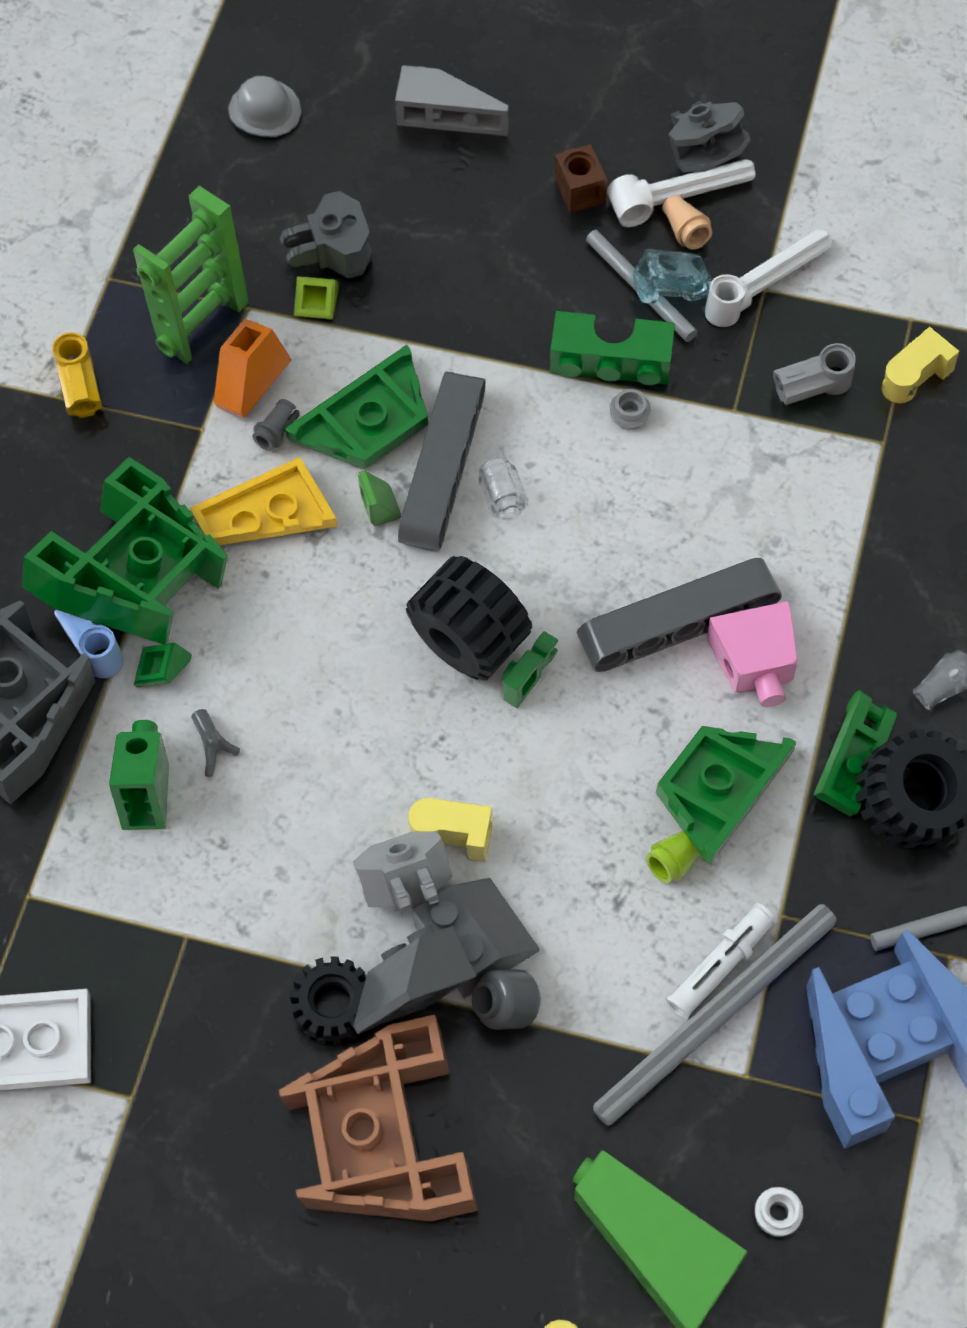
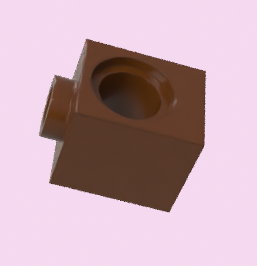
M591 144L579 148H571L555 155L554 179L570 213L606 203L607 177Z

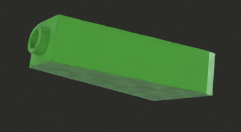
M602 1150L595 1161L587 1157L572 1179L577 1184L574 1200L676 1328H699L743 1262L747 1251Z

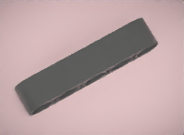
M445 371L401 516L398 531L399 543L438 551L441 549L482 408L486 380L484 378Z
M753 558L588 620L578 628L576 634L594 671L604 672L708 633L711 617L777 604L782 598V593L764 559Z

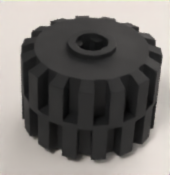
M463 556L450 557L406 604L407 616L425 644L448 665L476 680H488L530 635L533 628L527 610L513 591L487 568Z

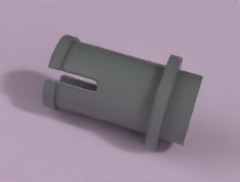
M279 399L263 422H257L254 426L252 437L255 443L269 451L279 447L283 442L282 436L285 433V428L300 416L299 410H295L296 406L286 399Z

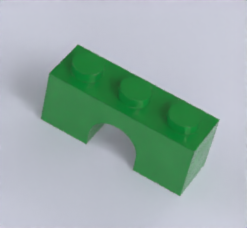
M556 311L550 350V373L561 374L566 377H596L605 381L625 380L640 382L645 385H668L675 328L674 322L635 319L634 331L627 340L620 343H608L600 339L595 332L596 315Z

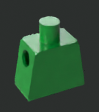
M150 720L135 721L132 724V732H120L116 735L109 787L122 830L166 829L169 763L162 734L158 732V725ZM138 788H145V791H141Z

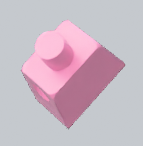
M786 601L711 617L707 639L732 689L737 693L756 690L762 707H773L784 702L786 697L782 684L793 680L797 666L789 602Z

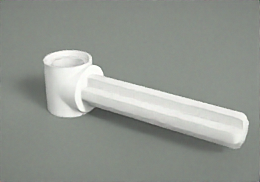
M744 159L714 167L707 171H698L649 185L644 179L638 180L634 175H624L612 181L606 192L621 225L624 227H635L645 222L651 216L654 206L664 204L673 195L687 198L753 180L755 178L754 164L751 160Z
M815 230L740 278L727 274L714 278L710 285L705 307L707 320L719 327H729L735 324L739 319L740 312L751 305L752 297L828 250L832 245L829 233L826 230Z

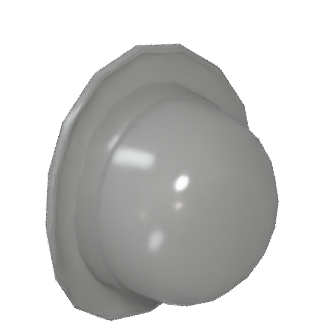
M255 76L246 80L232 96L228 107L230 119L236 127L260 137H277L289 133L298 125L302 113L300 101L293 90L268 76Z

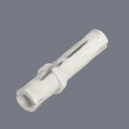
M755 903L751 911L732 930L726 929L721 934V942L694 969L678 989L666 999L667 1005L679 1017L688 1020L691 1013L719 986L741 960L747 961L753 955L752 948L771 927L777 924L776 917L765 906ZM746 933H749V934L737 945V947H736L728 956H726V954H727L729 951L732 950V948L738 943V941H739ZM715 966H718L714 970V972L701 984V986L697 990H694L696 986L710 973V971Z

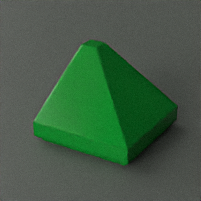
M175 642L143 647L134 685L136 687L170 683L191 661L192 654Z

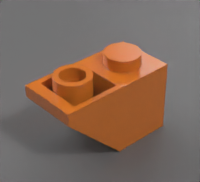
M244 319L221 346L214 395V404L217 408L245 418L292 361L273 329Z

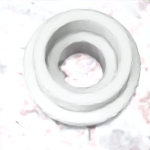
M770 1188L764 1191L756 1202V1221L762 1230L772 1236L783 1237L790 1235L799 1227L802 1221V1203L795 1193L786 1188ZM774 1205L782 1206L787 1212V1218L782 1221L775 1220L770 1214V1208Z

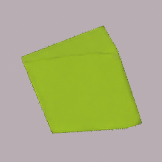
M297 277L294 316L333 319L339 282L333 279Z

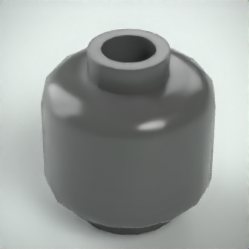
M519 969L488 971L479 979L472 993L474 1012L482 1024L489 1029L495 1030L522 1029L531 1025L538 1015L541 1003L539 987L533 976L525 970Z

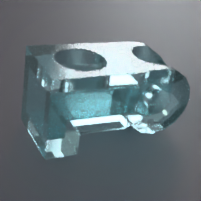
M653 249L645 250L631 276V280L642 303H656L659 296H682L685 300L689 301L699 300L708 295L711 282L713 281L703 259L699 255Z

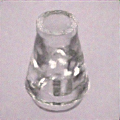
M958 649L952 654L946 652L924 680L913 689L915 697L926 709L930 710L936 704L967 689V655Z

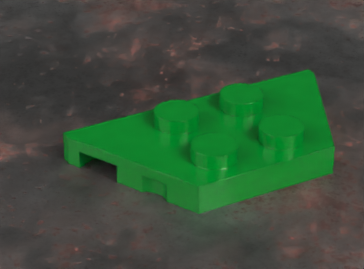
M405 345L285 428L286 437L292 442L366 469L428 425V415L421 396L420 384L414 369L410 347Z
M701 726L660 779L656 789L657 796L705 862L713 863L792 755L797 743L795 740L783 737L781 744L756 740L757 733L743 731L731 733L722 728Z

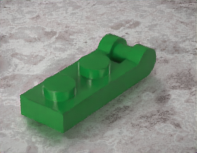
M861 690L855 692L847 704V715L813 795L848 816L858 814L862 804L857 803L855 794L862 790V786L856 785L857 775L864 771L860 766L864 759L872 755L871 752L887 742L897 717L896 711L886 705L877 706L872 703V697ZM865 719L871 721L872 728L863 724Z

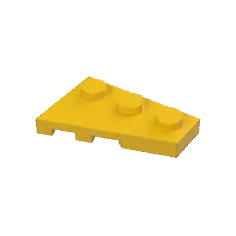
M301 457L190 507L196 525L206 536L210 534L219 546L338 527L336 516Z

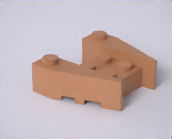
M435 1015L388 1025L376 1032L375 1037L355 1049L353 1047L337 1055L338 1059L312 1074L310 1072L279 1090L280 1098L289 1110L306 1106L309 1108L322 1184L296 1190L297 1198L306 1209L435 1221L478 1211L469 1165L464 1152L418 1162L403 1084L450 1074L441 1030Z

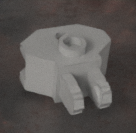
M412 831L370 846L353 861L368 907L394 908L395 912L400 910L402 915L412 912L413 908L425 901H428L429 905L439 902L437 891L453 877L442 839L437 831Z

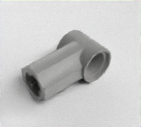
M830 344L821 351L819 356L774 370L773 379L781 402L788 405L824 392L832 395L846 392L852 385L856 362L855 353L845 344ZM837 367L842 369V371H833L829 368Z

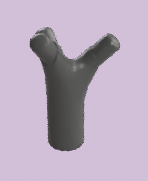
M199 709L192 714L191 718L201 736L205 749V776L212 777L217 752L224 750L237 756L240 753V748L230 744L220 735L206 709Z

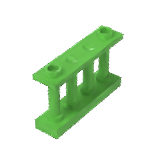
M198 186L188 196L193 221L160 253L154 255L139 244L133 249L138 267L136 271L141 278L156 335V345L165 355L169 357L176 356L186 364L192 360L187 337L219 305H228L239 313L249 303L230 205L201 186ZM197 240L198 246L171 271L170 266ZM203 264V271L177 295L176 290ZM208 289V294L182 319L181 314Z

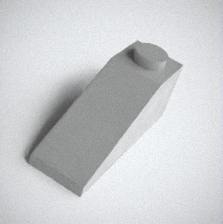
M402 65L395 99L397 125L508 136V105L440 69Z

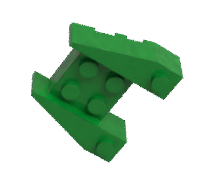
M128 457L104 480L100 512L117 523L87 553L76 548L54 532H49L24 556L22 587L55 610L165 645L169 641L174 612L164 605L194 574L219 589L222 586L228 555L210 534L206 536L193 521V514L186 505L180 506L170 494L171 488L163 478L131 457Z

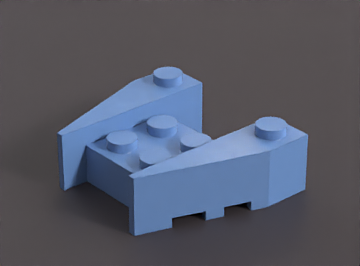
M909 930L901 933L894 948V952L901 965L835 993L831 992L818 967L812 970L806 986L810 1016L813 1020L816 1040L817 1064L820 1068L823 1106L844 1149L887 1131L895 1118L878 1084L884 1080L948 1053L967 1089V988Z

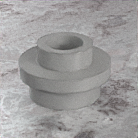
M626 389L613 398L610 405V415L619 426L636 428L648 420L650 416V403L640 391ZM626 409H633V410H635L636 412L628 413V412H625L624 410H626Z

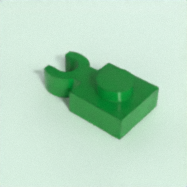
M543 631L537 638L531 651L527 650L519 661L512 660L508 664L501 677L504 701L515 708L520 706L541 678V671L556 656L558 649L555 648L558 643L557 638Z

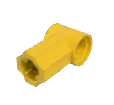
M66 332L58 336L52 345V353L59 373L68 415H75L80 418L92 416L98 409L102 408L88 343L82 335L75 332ZM79 356L73 360H67L70 357Z

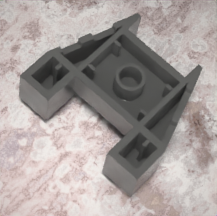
M21 600L0 610V796L9 804H12L44 774L96 682L90 658L87 654L84 653L72 665L66 668L27 635L33 629L26 606Z

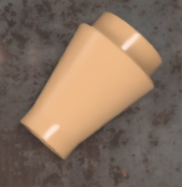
M673 195L664 202L662 210L666 214L680 245L689 249H698L709 241L712 235L709 217L684 201L680 195Z

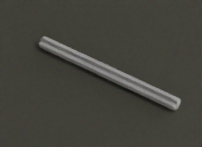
M824 904L814 908L594 1104L593 1110L597 1117L604 1124L612 1125L834 927L837 920L834 913Z

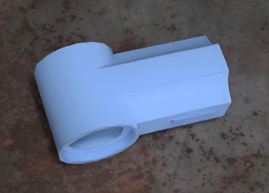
M54 611L56 619L80 656L84 653L89 656L95 677L109 678L120 671L124 658L113 632L108 627L62 611ZM101 649H107L105 652L99 655H94L97 651Z

